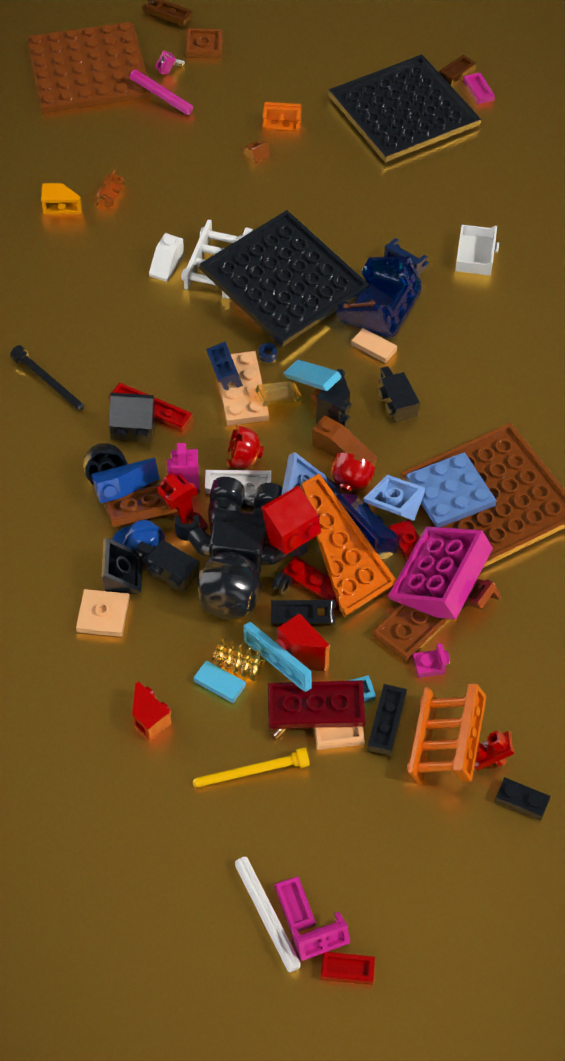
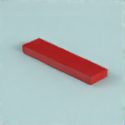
M120 382L112 391V393L148 395ZM154 397L156 422L183 432L193 418L192 413Z

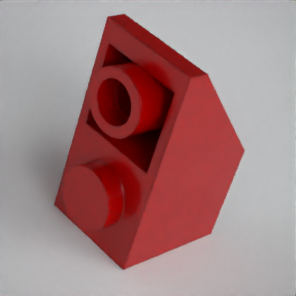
M138 681L135 684L133 723L150 741L171 724V710L165 702L162 701L160 703L155 698L156 696L150 687H144Z

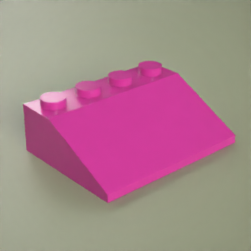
M425 527L388 597L393 601L434 617L456 620L493 547L482 530Z

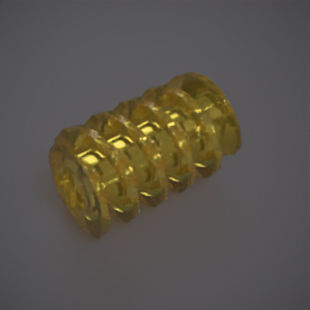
M223 637L215 648L212 664L215 662L217 667L224 665V669L227 671L233 669L234 674L241 672L244 678L250 675V679L256 681L265 662V658L260 659V651H257L252 656V648L249 647L244 653L243 644L234 649L235 641H231L227 646L226 638Z

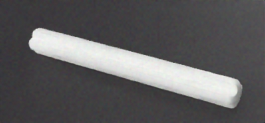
M241 857L237 859L235 867L287 971L293 972L300 968V961L248 858Z

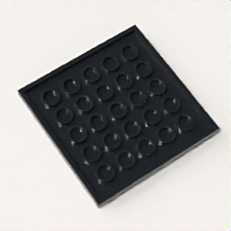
M422 54L328 90V96L385 163L481 125V118Z
M288 210L206 259L199 266V269L281 347L340 309L342 304L349 303L369 288V284Z

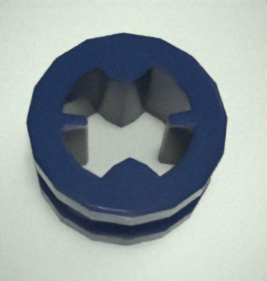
M272 343L262 344L259 347L260 360L265 363L275 361L277 359V347ZM269 351V353L272 352V354L267 355V353L265 354V352Z

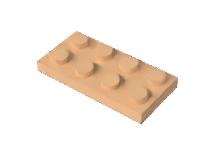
M256 352L231 354L243 386L237 388L234 382L228 383L229 390H225L221 382H219L227 426L268 421L269 413Z

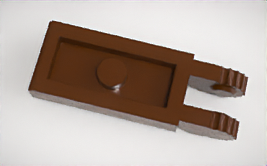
M148 0V4L146 3L142 7L144 13L149 16L154 15L183 27L193 17L192 10L165 0Z

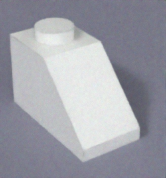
M167 233L163 235L156 246L149 271L150 277L168 282L184 257L182 238Z

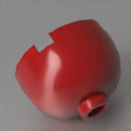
M236 425L237 430L234 429L227 451L231 454V460L227 458L226 462L229 468L244 470L253 466L257 458H262L264 447L260 446V438L256 432L250 428Z
M341 452L337 453L332 461V479L343 492L351 493V491L363 490L371 483L376 468L363 458L358 461L353 459L355 455Z

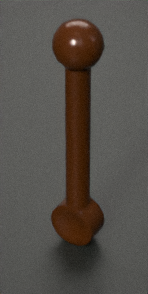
M370 300L365 303L342 304V308L366 306L374 308L376 302Z

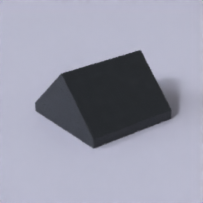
M107 537L103 541L101 577L105 591L139 594L142 581V558L136 555L135 550Z

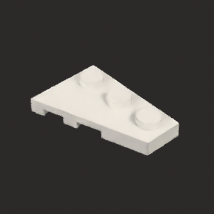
M206 470L205 493L210 494L213 481L216 478L232 477L244 485L245 499L243 504L253 506L257 487L264 483H271V471Z

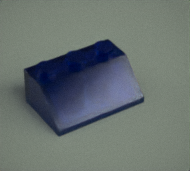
M338 493L336 495L382 561L397 552L398 536L393 530H389L384 525L382 518L375 515L367 503L363 502L357 495Z

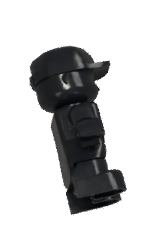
M232 477L216 478L211 487L210 503L207 510L211 535L199 528L198 515L193 516V523L183 524L181 517L175 515L176 536L181 540L190 541L197 553L209 557L204 568L199 571L197 580L198 601L206 612L225 620L247 616L253 611L259 599L262 587L259 580L263 566L274 565L287 555L299 557L307 552L308 541L288 554H284L269 544L261 507L281 496L282 486L275 483L259 485L253 501V512L249 513L240 511L245 499L244 485Z

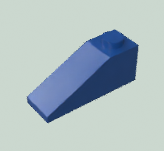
M155 458L91 474L95 493L100 503L123 498L160 479Z

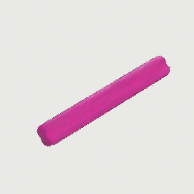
M136 69L130 73L131 80L184 114L189 115L192 112L193 105Z

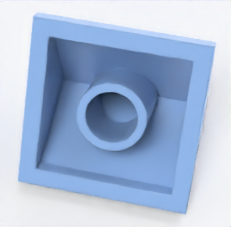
M386 475L363 498V502L414 521L424 496L425 488Z

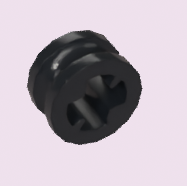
M282 571L279 572L272 583L271 589L274 591L279 590V593L283 595L288 590L292 577L289 575L285 576V573Z

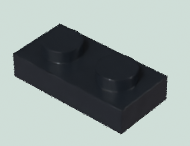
M504 777L495 802L541 821L551 796Z

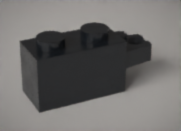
M389 366L380 368V387L377 390L379 398L385 402L387 414L392 416L395 423L419 416L420 402L405 373L401 372L393 375Z
M163 539L157 546L154 545L152 547L141 541L136 547V555L143 559L142 562L146 564V570L149 574L166 581L173 589L185 592L199 573L200 561Z

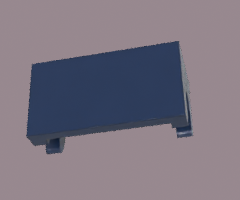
M395 238L389 244H386L384 260L408 275L416 278L428 267L429 262L425 261L428 256L423 255L417 258L405 251L397 244L400 241L399 239Z
M226 341L206 349L217 380L221 382L223 388L229 390L228 383L234 382L237 388L243 386Z

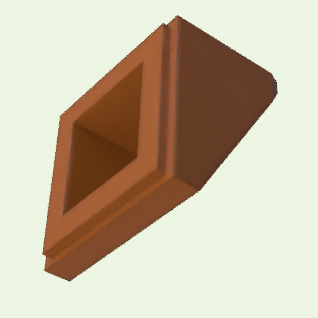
M257 140L243 148V151L254 162H259L271 155L267 142Z

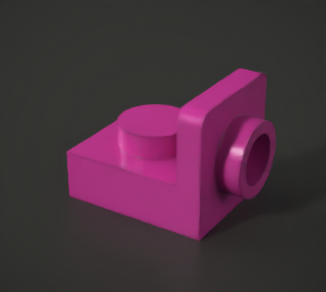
M442 643L437 644L436 650L413 653L417 678L445 674L446 666L450 664L448 651H444Z

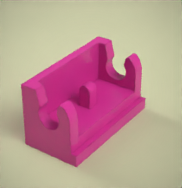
M340 912L334 913L336 918L334 923L321 928L318 927L305 934L299 935L296 928L290 929L293 935L291 936L292 942L301 961L350 943L348 926Z

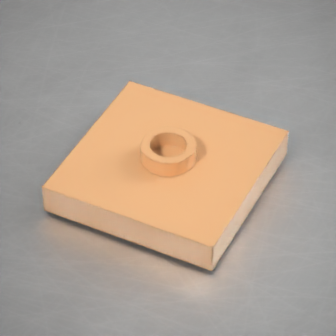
M84 589L76 631L78 633L123 637L130 594Z

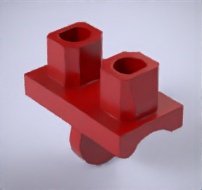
M496 730L489 734L487 741L478 743L474 766L477 771L494 763L502 767L506 765V758L515 754L512 745V734L509 731L501 734Z

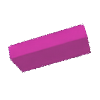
M480 72L463 76V82L477 104L494 101L495 95Z
M299 876L274 884L289 929L296 928L297 931L315 926L316 922Z

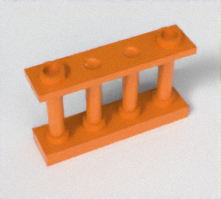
M468 684L467 694L464 697L438 699L430 688L424 689L423 698L420 700L421 709L411 759L407 766L408 773L417 784H423L425 772L454 771L462 782H472L487 697L478 684ZM464 707L463 715L460 718L435 719L437 708ZM460 728L457 739L431 741L433 729ZM456 749L453 761L427 762L430 750Z

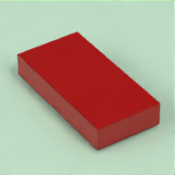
M325 952L322 957L320 980L373 985L375 957Z

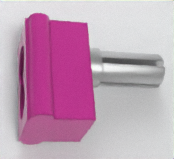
M163 50L155 67L159 73L169 74L173 65L183 67L185 62L184 60L176 59L172 53Z

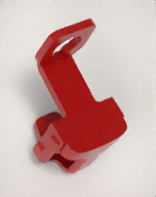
M170 473L165 476L157 488L160 497L165 500L171 510L177 507L178 515L181 517L183 524H188L187 519L191 518L193 520V516L198 515L199 528L207 529L208 524L199 513L193 512L191 498L198 494L194 483H188L180 474L174 475Z

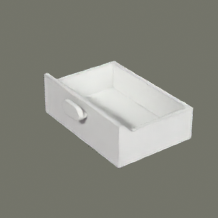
M470 225L461 226L455 271L491 275L494 252L498 253L499 242L495 243L497 226L492 228Z

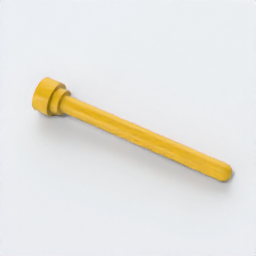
M306 747L298 748L290 756L197 777L193 780V785L195 787H202L294 765V767L299 766L300 768L308 767L310 763Z

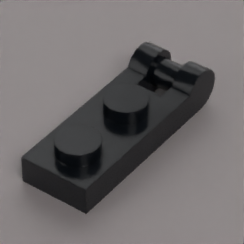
M271 600V625H283L299 613L309 624L335 625L334 609L336 608V601ZM318 608L324 609V616H318Z

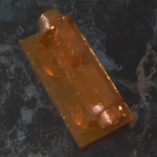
M116 168L112 175L107 174L103 182L105 187L101 186L96 194L98 198L96 206L99 201L105 207L112 206L124 186V178L115 175Z

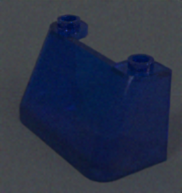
M410 256L369 257L362 268V275L369 284V288L358 296L355 303H365L374 300L376 304L372 308L369 306L342 308V304H350L342 302L336 313L343 323L360 329L364 328L385 338H392L398 333L420 295L422 289L421 279Z

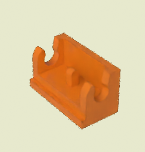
M264 102L263 130L300 132L302 104Z

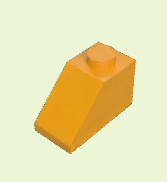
M42 183L41 203L43 214H82L81 197L62 183Z

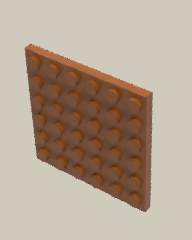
M133 22L27 36L42 113L151 98L150 91L130 79V73L134 69L146 75Z
M511 422L401 472V479L407 481L406 474L461 453H466L497 500L496 506L440 528L482 530L493 547L483 568L565 528V489Z

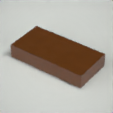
M462 55L438 72L452 85L476 68V63Z

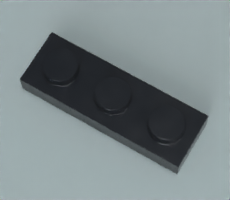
M387 684L383 685L367 750L391 756L407 689Z

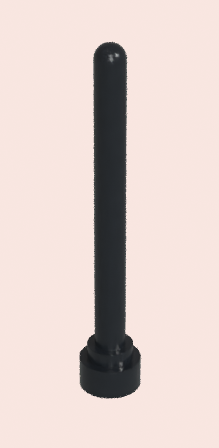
M17 345L12 349L10 353L12 360L16 363L25 364L77 410L82 411L84 409V404L29 358L28 351L23 346Z

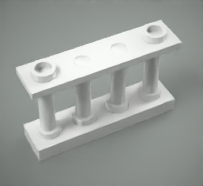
M207 220L205 227H202L200 230V238L188 266L182 271L181 280L184 281V289H189L192 280L217 286L206 275L196 273L200 263L205 261V259H202L204 252L215 255L224 249L208 245L210 239L234 243L252 232L253 229L245 228L243 235L234 236L212 231V220ZM222 291V298L230 299V298Z

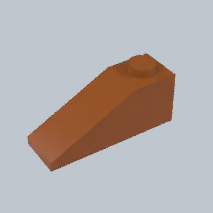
M324 415L313 428L312 445L335 457L337 453L344 452L355 455L353 459L358 461L363 458L373 465L377 462L378 457L337 421Z

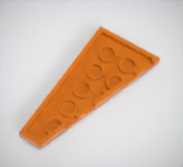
M319 473L303 482L300 488L318 514L322 533L317 535L316 538L344 618L392 588L396 579Z

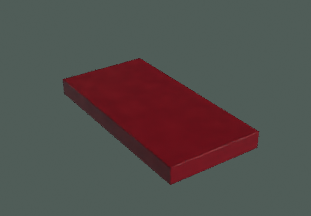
M363 680L312 682V688L306 692L293 682L268 683L269 729L364 727L366 720Z

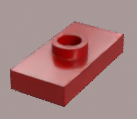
M409 519L389 526V532L406 561L420 538Z

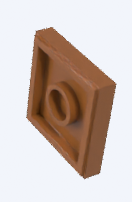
M187 29L185 57L221 58L223 29Z

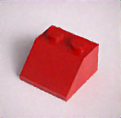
M299 486L294 487L261 507L269 544L284 554H288L322 533L318 514Z
M300 613L277 628V644L309 670L324 672L328 670L330 645Z

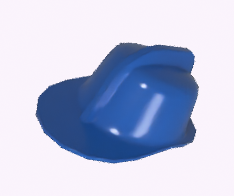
M139 520L131 526L120 529L114 534L112 540L136 551V547L141 541L153 547L154 545L157 546L162 539L165 541V535L162 529L151 521Z

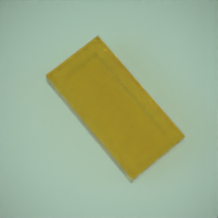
M294 380L257 385L255 389L263 406L297 402L302 398Z

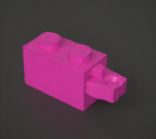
M177 443V450H171V459H167V473L182 475L188 483H194L197 492L200 493L198 450L186 449V443Z

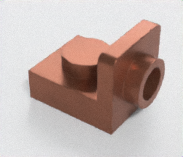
M477 579L464 605L482 609L489 598L499 600L501 594L496 589V584L492 581Z

